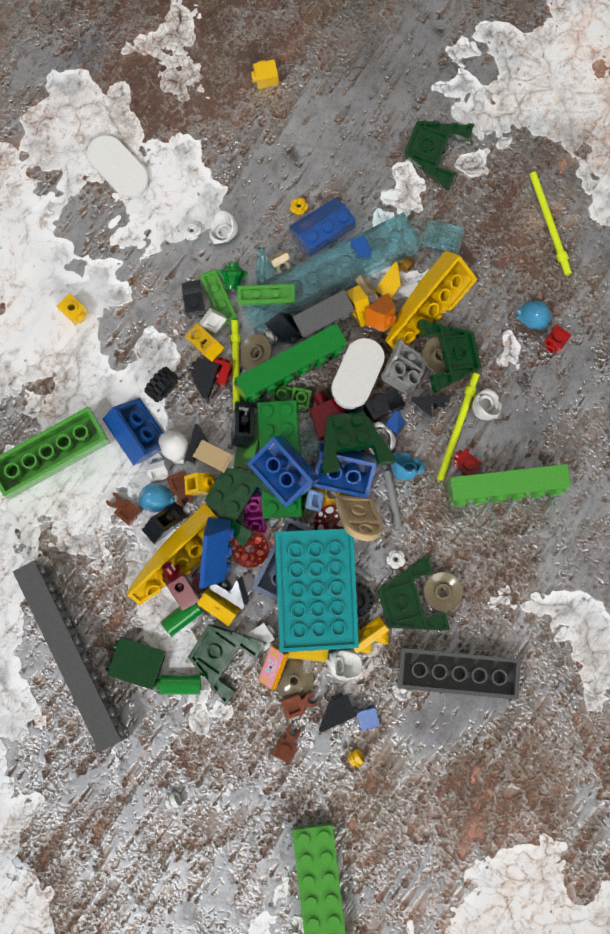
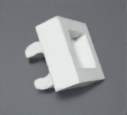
M210 308L199 323L201 327L217 333L227 318L224 314Z
M158 458V462L151 463V461H148V465H145L151 483L166 479L169 476L164 460Z

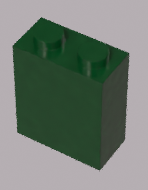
M124 637L116 640L113 646V651L115 652L113 660L110 659L107 664L106 670L109 671L107 676L154 690L167 651Z

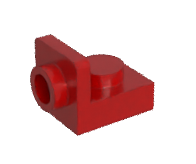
M556 324L542 344L545 345L546 350L558 354L571 337V334Z
M219 357L213 361L219 364L221 370L218 369L215 380H217L219 387L226 389L232 372V364L229 363L228 359Z
M467 448L463 452L459 450L453 457L455 460L453 466L466 476L474 475L483 464L470 454Z

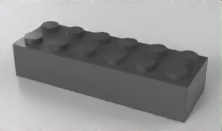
M399 648L396 688L518 700L521 659Z

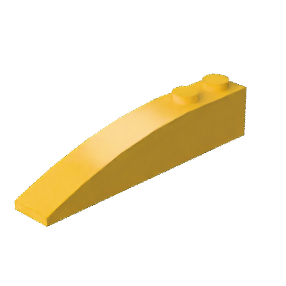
M445 250L410 294L385 340L392 349H394L396 342L400 339L406 345L411 343L415 336L420 333L417 323L420 319H425L430 323L438 321L442 318L441 315L447 310L451 311L477 281L476 276L460 255Z
M205 503L162 544L126 592L138 605L161 592V588L166 586L162 577L163 570L161 569L164 563L171 561L173 565L179 564L186 575L193 572L192 569L201 564L203 535L208 517L218 518Z

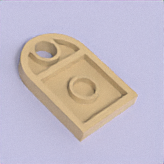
M336 496L335 504L345 531L350 536L361 541H374L380 537L383 523L373 497Z

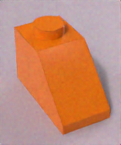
M384 294L366 307L365 325L383 332L394 325L396 321L395 305L390 294Z

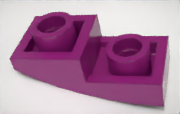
M256 492L252 495L244 509L245 525L255 533L266 532L262 511V492Z

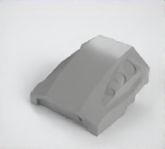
M398 340L384 372L381 373L383 381L399 391L414 392L426 369L423 355L404 344L403 340Z

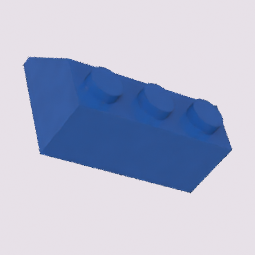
M333 198L289 226V229L306 254L311 257L355 229L356 219L345 204Z
M141 398L112 407L102 419L133 466L150 459L161 451L159 437L164 432Z
M282 435L273 437L247 463L286 508L321 479Z
M320 443L314 472L321 479L312 487L368 498L377 465L375 455L355 450L336 453L340 465L339 472L322 474L324 444Z
M209 517L207 519L203 535L199 588L203 589L225 581L226 573L230 574L231 562H227L228 556L231 557L233 545H229V539H233L234 536L231 520Z

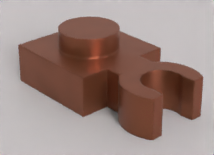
M185 471L167 477L173 496L179 494L178 503L181 507H184L182 503L184 498H188L189 502L193 503L191 495H185Z
M113 492L116 502L111 503L107 500L106 504L112 508L116 507L117 509L114 514L130 526L142 511L127 498L122 502L121 497Z
M308 691L301 698L299 693L281 699L280 703L286 719L289 720L306 713L304 709L306 706L310 708L317 705L316 701L308 702V698L313 696L314 693Z
M288 725L286 728V738L280 736L272 752V756L287 763H290L298 746L293 741L301 733V730L298 729L296 735H291L289 732L291 725Z

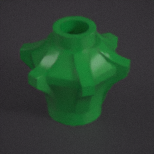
M228 262V266L218 270V274L223 278L225 289H237V286L241 285L244 277L248 275V271L243 270L239 266V262Z

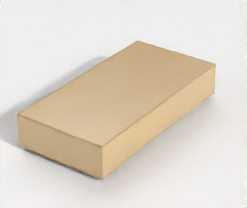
M204 440L200 442L193 454L194 458L223 473L234 457L230 453Z

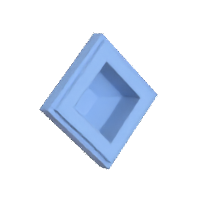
M309 489L305 500V508L320 512L324 493Z

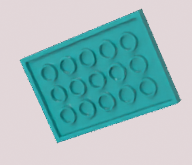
M345 529L274 532L279 652L359 648L354 538Z

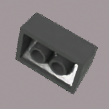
M338 287L290 312V315L301 335L309 338L317 334L318 329L322 327L326 329L334 325L335 320L339 318L344 320L350 317L354 308L345 290Z

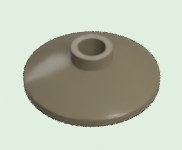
M260 334L247 338L240 349V361L247 370L271 359L272 356L271 342L267 337Z
M431 338L423 347V360L431 371L437 374L446 373L439 338Z
M436 573L429 577L424 585V598L428 605L435 610H452L462 599V585L457 577L450 573ZM441 588L445 589L446 594L444 596H441L439 594V590Z
M300 661L286 662L276 687L277 691L284 698L299 693L300 698L303 697L306 692L312 690L314 683L312 671L306 664ZM292 677H296L298 679V683L293 685L291 684L290 679Z

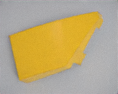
M397 261L394 262L375 289L382 296L388 293L393 298L401 286L402 280Z

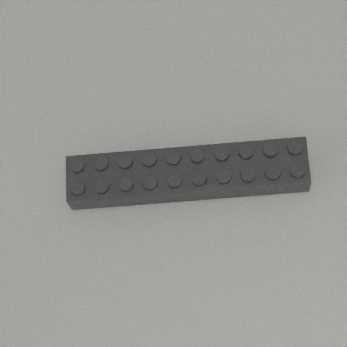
M34 560L12 571L99 753L127 739L126 734L128 730L125 724L120 723L117 717L119 716V711L115 705L111 704L109 700L111 695L107 687L103 688L100 682L102 676L98 669H94L92 665L94 660L90 652H86L84 649L85 641L81 634H77L75 630L77 625L73 617L68 616L66 611L68 606L64 599H60L58 592H60L59 587L55 581L52 582L49 576L51 571L47 564L44 565Z

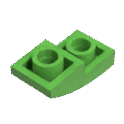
M279 385L276 388L277 391L271 394L270 402L296 400L299 403V409L308 410L312 391Z

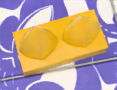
M380 616L358 631L359 648H353L356 653L371 654L372 642L374 641L389 645V630Z

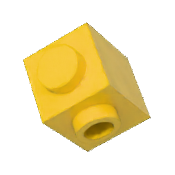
M275 59L269 61L261 60L253 64L254 71L251 72L252 82L257 84V89L279 85Z
M70 293L56 305L58 310L75 326L83 323L89 313Z
M197 472L184 476L185 495L207 496L215 483L214 474Z

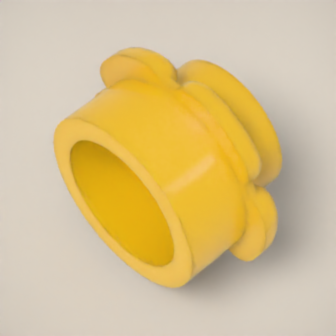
M294 198L290 203V210L295 215H303L308 209V203L305 202L304 198Z
M358 748L353 751L349 750L348 760L353 767L357 766L360 768L361 764L365 763L363 754Z

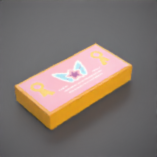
M271 645L257 681L269 689L275 690L289 654L287 652L280 653L279 647Z

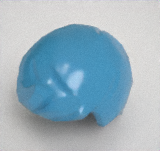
M542 301L527 302L516 310L518 320L524 323L527 328L544 330L551 322V310Z
M395 452L393 454L396 461L394 464H391L392 473L397 479L411 480L425 471V464L422 460L413 459L408 453L399 454Z
M154 483L144 486L138 497L140 507L152 513L164 510L175 501L169 489Z

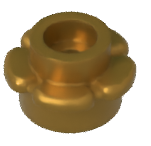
M403 257L399 262V270L404 271L406 274L410 272L416 263L412 259L413 257Z

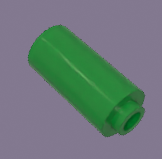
M195 603L182 611L179 606L160 623L167 633L173 637L203 613L202 607Z
M201 674L161 675V678L157 679V691H160L161 695L201 694Z

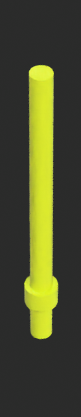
M532 172L529 175L557 252L556 258L558 263H561L564 275H570L572 271L568 263L567 251L563 249L537 172Z
M231 320L230 343L232 344L233 412L235 401L241 402L240 395L234 386L235 377L240 375L239 344L241 343V335L239 334V320Z
M477 373L472 374L470 383L465 388V397L437 476L439 481H444L472 397H475L476 386L480 377Z

